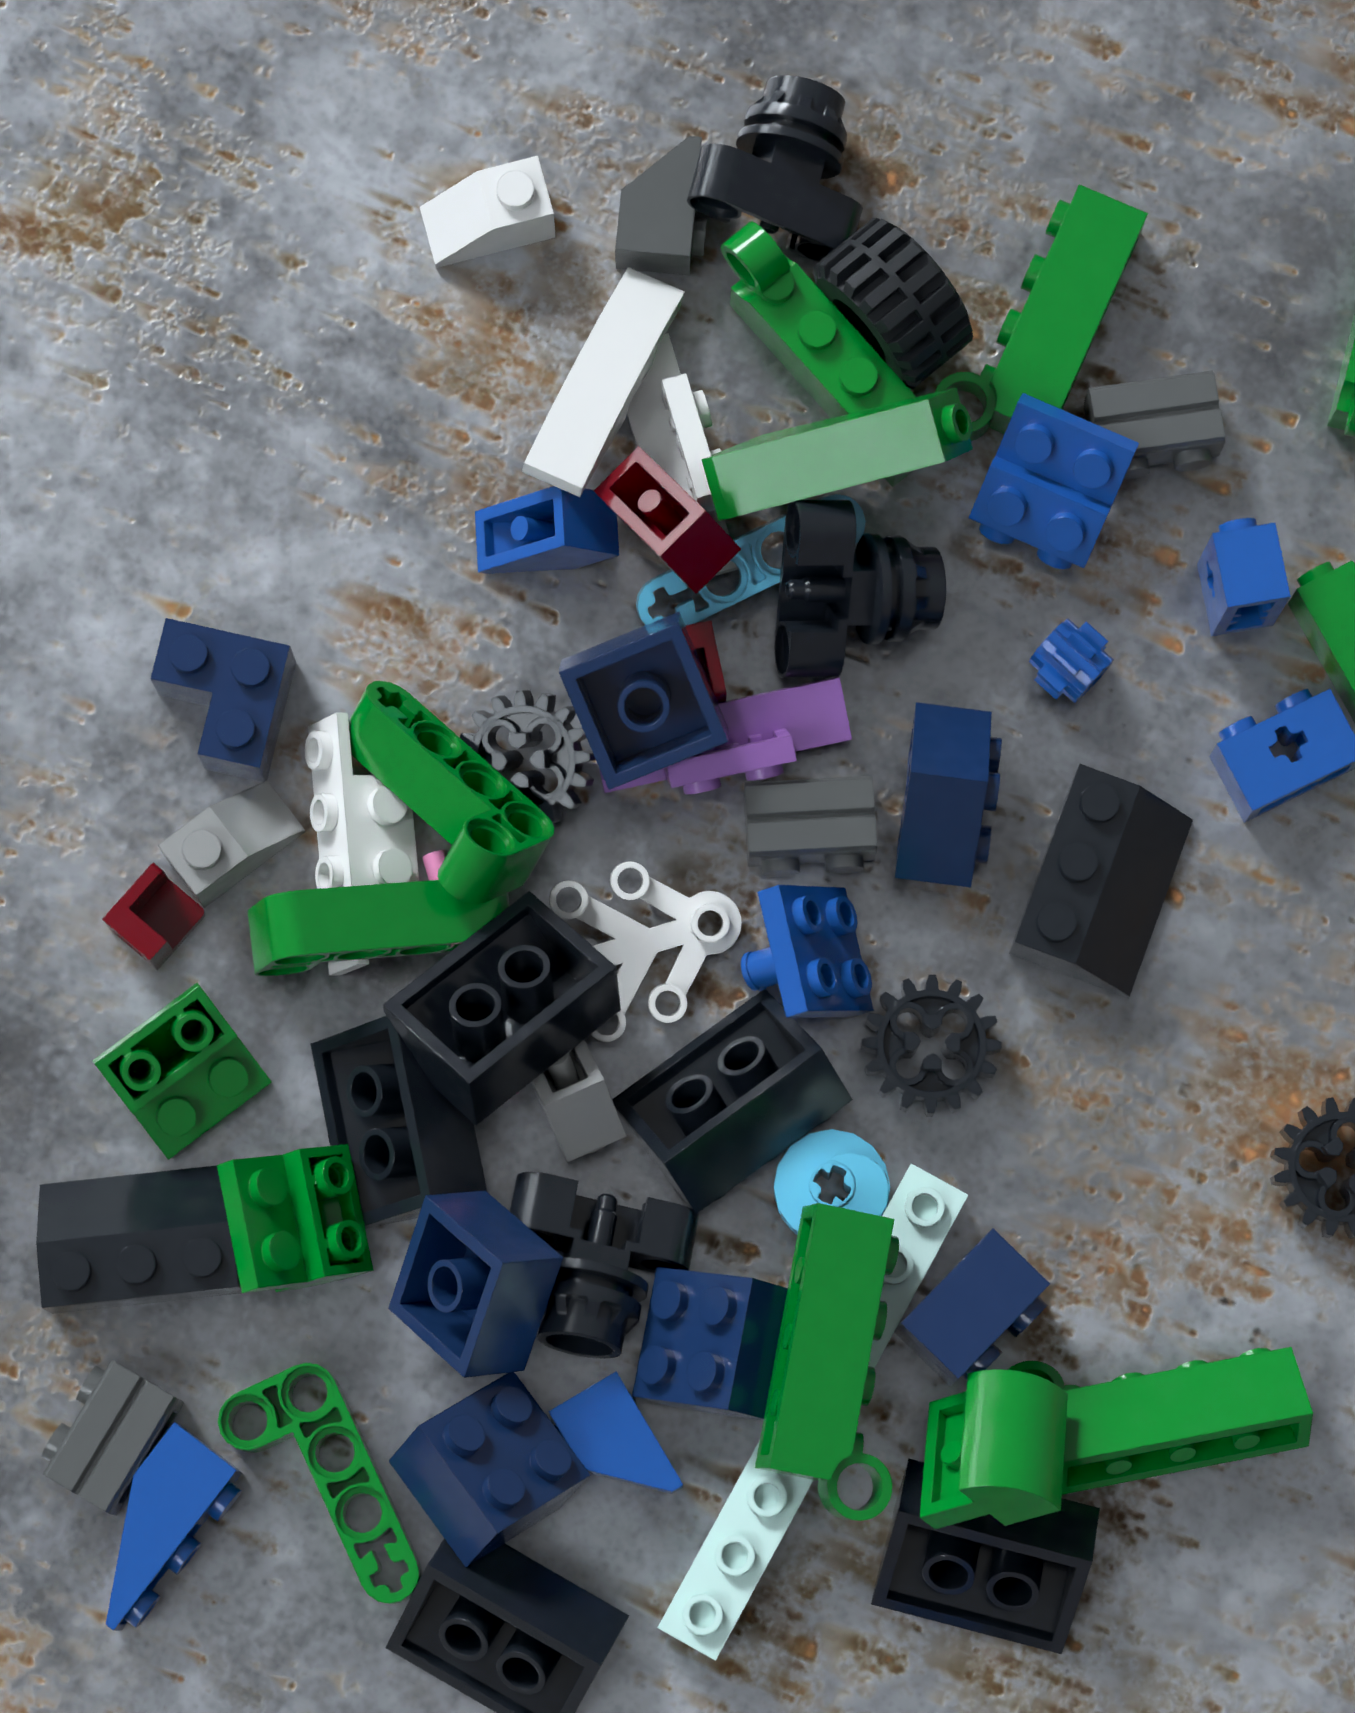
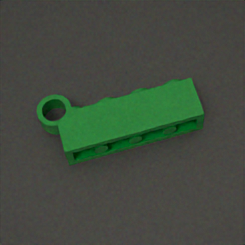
M1080 184L1071 203L1061 199L1058 201L1045 232L1046 235L1055 238L1046 258L1037 254L1034 255L1021 285V289L1030 292L1021 313L1013 309L1009 310L996 340L997 344L1006 347L997 368L985 364L980 375L972 372L953 373L944 378L935 390V392L957 388V392H969L981 401L984 413L979 419L971 422V441L984 435L989 427L1005 434L1022 393L1063 410L1139 240L1148 213Z
M750 221L720 246L725 260L740 279L731 287L730 306L830 418L916 397L800 266L784 255L777 243L761 226ZM912 471L884 479L894 487Z
M816 1203L802 1207L755 1468L818 1480V1494L828 1512L840 1519L864 1521L879 1515L888 1505L892 1495V1479L888 1469L878 1458L863 1453L864 1437L862 1433L856 1431L861 1406L867 1407L869 1405L875 1387V1368L868 1365L873 1340H880L886 1325L887 1303L880 1301L884 1276L892 1274L897 1262L899 1238L892 1235L895 1219ZM852 1464L862 1466L869 1473L873 1484L872 1494L868 1502L855 1510L847 1507L841 1501L837 1491V1482L840 1474Z
M1292 1347L1276 1350L1255 1348L1235 1358L1209 1363L1203 1360H1193L1183 1363L1172 1370L1147 1375L1138 1372L1126 1373L1110 1382L1084 1387L1064 1385L1059 1372L1052 1366L1040 1361H1023L1008 1369L1034 1374L1047 1379L1068 1394L1062 1495L1309 1447L1313 1411Z

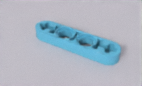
M834 493L815 499L850 500L852 502L856 516V543H858L864 533L866 523L864 512L859 504L846 495ZM786 514L733 539L741 548L730 560L739 569L740 580L738 586L733 592L723 596L711 593L704 586L698 593L707 602V605L696 611L692 598L678 604L675 607V613L680 611L685 625L695 624L780 582L781 568H773L766 564L762 558L761 546L764 539L771 533L777 531L784 532ZM671 569L650 579L637 594L636 608L638 616L645 625L664 618L662 615L651 617L648 612V607L655 603V596L653 594L655 590L663 587L669 595H674L688 588Z

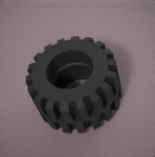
M872 218L813 267V276L818 288L909 389H914L973 340V330L968 312L948 277L933 258L911 236L883 219Z

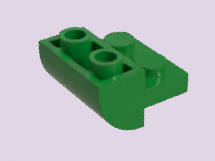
M195 983L92 1060L168 1160L272 1083L198 983Z
M348 1144L302 1148L283 1155L232 1159L217 1165L242 1293L274 1289L275 1292H284L331 1283L374 1271Z
M992 1369L968 1373L966 1391L929 1402L920 1518L932 1528L939 1529L990 1514L1007 1526L1061 1511L1068 1394L1051 1381L1034 1374L1015 1370Z

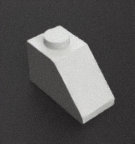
M538 156L476 171L420 206L436 268L555 238L554 213Z

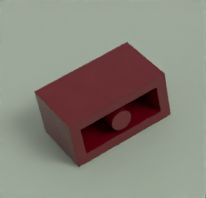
M639 446L593 490L695 594L741 550L737 543L710 514Z

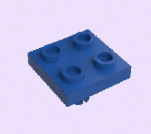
M776 885L758 891L770 947L758 951H750L742 956L741 971L748 987L753 991H762L769 986L778 984L786 1018L855 1017L874 1011L870 996L872 988L871 974L861 957L856 935L857 914L853 904L847 897L846 888Z

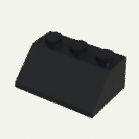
M1079 764L1071 781L1009 954L1129 998L1193 819L1140 785Z
M528 891L385 1002L383 1009L432 1086L477 1126L621 1010L616 966L533 893Z
M766 989L760 991L612 1099L622 1119L669 1183L696 1214L712 1202L723 1197L731 1188L764 1164L775 1159L783 1150L816 1126L827 1121L835 1112L853 1100L823 1049L794 1018H786L784 1008Z
M387 1016L310 1044L330 1146L345 1144L349 1146L365 1229L418 1218L425 1195L487 1191L474 1124L432 1086Z
M217 1165L40 1184L36 1247L42 1309L52 1314L242 1293Z
M909 1458L895 1503L871 1605L1062 1654L1093 1562L1100 1508L1062 1498L1061 1511L1007 1526L988 1514L934 1529L920 1518L924 1462Z
M444 1538L428 1562L385 1648L496 1713H576L629 1615L505 1543L468 1567H465Z

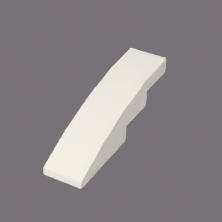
M627 268L557 395L524 462L523 473L578 497L581 496L625 421L630 402L653 364L658 345L680 310L685 291L632 268Z

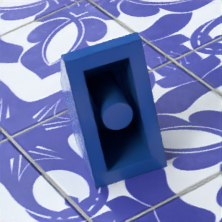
M552 486L475 511L479 573L495 574L577 569L619 556L617 515L591 489L585 488L581 496L578 497Z
M617 1371L548 1411L555 1423L554 1426L589 1473L670 1494L683 1488V1483Z

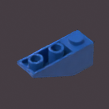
M175 1422L133 1475L106 1619V1625L113 1631H122L128 1622L137 1628L145 1620L161 1597L153 1591L168 1569L176 1575L184 1569L201 1546V1542L194 1538L209 1516L217 1522L220 1521L242 1492L235 1485L242 1472L182 1425Z

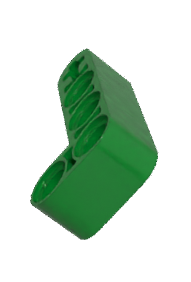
M373 681L368 684L348 721L351 755L452 845L438 870L437 877L443 888L459 900L466 903L480 904L523 886L528 881L554 835L555 828L549 817L409 692L398 685L386 681Z
M439 880L306 889L272 894L264 897L247 911L254 973L256 976L264 977L282 976L310 970L321 962L451 952L510 906L509 894L505 893L485 903H466L448 893Z
M303 1363L288 1368L228 1398L219 1410L218 1416L220 1434L225 1441L243 1452L257 1453L295 1437L366 1593L378 1602L390 1604L405 1602L411 1598L422 1576L420 1561L344 1393L333 1374L318 1364ZM309 1376L321 1378L327 1387V1398L323 1406L312 1412L299 1411L292 1397L296 1384ZM257 1404L262 1406L266 1412V1429L256 1439L242 1440L235 1433L233 1426L234 1417L243 1406ZM337 1435L346 1436L352 1442L355 1451L352 1463L340 1472L335 1473L325 1470L319 1457L321 1446L330 1437ZM370 1495L375 1497L380 1503L382 1510L381 1520L377 1527L369 1532H356L348 1524L346 1517L347 1507L356 1497ZM391 1530H393L397 1542L383 1544L387 1554L394 1563L406 1562L409 1572L404 1573L400 1577L403 1588L398 1592H394L389 1585L377 1586L374 1576L382 1571V1565L377 1553L371 1550L362 1557L358 1548L362 1544L380 1541Z

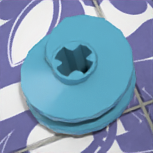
M834 1129L809 1133L789 1147L777 1166L774 1181V1198L782 1220L796 1235L798 1234L803 1206L821 1203L882 1216L888 1206L890 1180L886 1165L875 1148L854 1133ZM832 1173L840 1174L844 1177L843 1190L849 1194L847 1198L842 1201L835 1196L832 1204L821 1201V1187L815 1183L817 1179L823 1176L829 1181Z

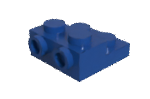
M1022 393L998 451L988 469L969 519L980 523L979 530L982 535L993 542L1011 544L1017 539L1038 548V558L1051 567L1069 569L1072 567V564L1085 568L1139 443Z

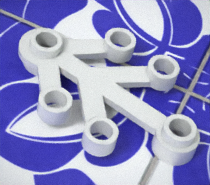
M631 861L623 862L617 865L611 873L610 885L613 892L626 900L640 898L676 919L648 928L588 896L585 888L575 881H561L552 888L549 895V904L555 914L564 919L577 918L615 938L592 945L615 966L622 964L617 972L621 1010L616 1014L618 1026L610 1034H601L595 1030L591 1034L594 1038L603 1042H611L623 1034L626 1027L624 1014L656 954L680 945L683 946L665 984H661L651 991L648 997V1009L653 1017L664 1023L675 1022L685 1014L687 1009L686 994L706 956L726 951L739 937L742 923L741 915L736 904L729 897L715 891H703L689 898L649 877L647 870L641 864ZM633 868L642 877L641 887L634 893H625L618 886V876L624 869ZM572 887L579 892L581 903L575 911L565 912L557 906L556 897L561 889ZM711 910L719 914L722 925L716 934L707 936L699 930L698 919L702 913ZM664 991H672L679 998V1007L671 1015L660 1014L655 1006L657 996Z

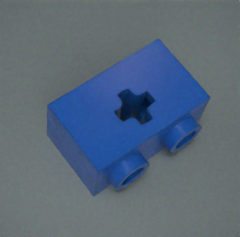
M1241 518L1225 522L1218 527L1219 532L1212 533L1197 563L1211 637L1273 626L1291 597L1276 522L1257 525L1255 518Z
M1309 689L1301 690L1274 706L1278 712L1277 715L1256 724L1252 716H1249L1231 724L1218 733L1222 741L1216 744L1209 757L1244 823L1355 769V734L1331 689L1314 697ZM1277 741L1282 746L1294 743L1297 752L1291 760L1286 755L1274 758L1271 750Z

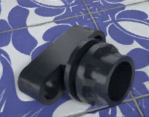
M780 75L768 79L763 97L747 110L744 120L745 127L739 131L737 136V148L714 143L702 146L687 197L688 205L696 211L724 223H729L730 219L740 218L743 212L760 219L759 226L769 234H775L779 231V228L790 233L785 249L810 260L820 262L857 232L863 210L862 205L856 200L819 184L820 179H828L839 175L844 163L841 153L845 150L847 132L841 119L845 107L843 96L823 83L804 77Z
M798 500L789 503L785 518L774 642L775 664L781 678L839 677L844 666L848 626L856 627L861 641L865 644H879L883 639L888 642H901L916 630L937 629L942 621L946 603V574L939 550L936 547H916L900 535H887L882 538L878 533L863 534L855 549L856 516L850 500Z
M542 1172L519 1173L516 1177L510 1212L554 1250L564 1252L563 1260L538 1330V1341L554 1350L581 1357L607 1359L620 1356L625 1336L639 1323L642 1305L639 1302L647 1298L649 1289L647 1281L639 1275L628 1271V1267L656 1273L657 1267L689 1271L699 1213L696 1214L693 1209L687 1206L651 1197L646 1199L641 1210L617 1205L618 1200L610 1194H601L597 1197V1200L576 1195L578 1180Z

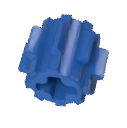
M1067 618L1052 631L1031 656L1029 662L1039 670L1037 672L1038 676L1034 680L1054 699L1057 700L1064 693L1070 700L1076 703L1098 682L1112 665L1114 659L1104 651L1105 645L1109 641L1087 621L1079 628Z

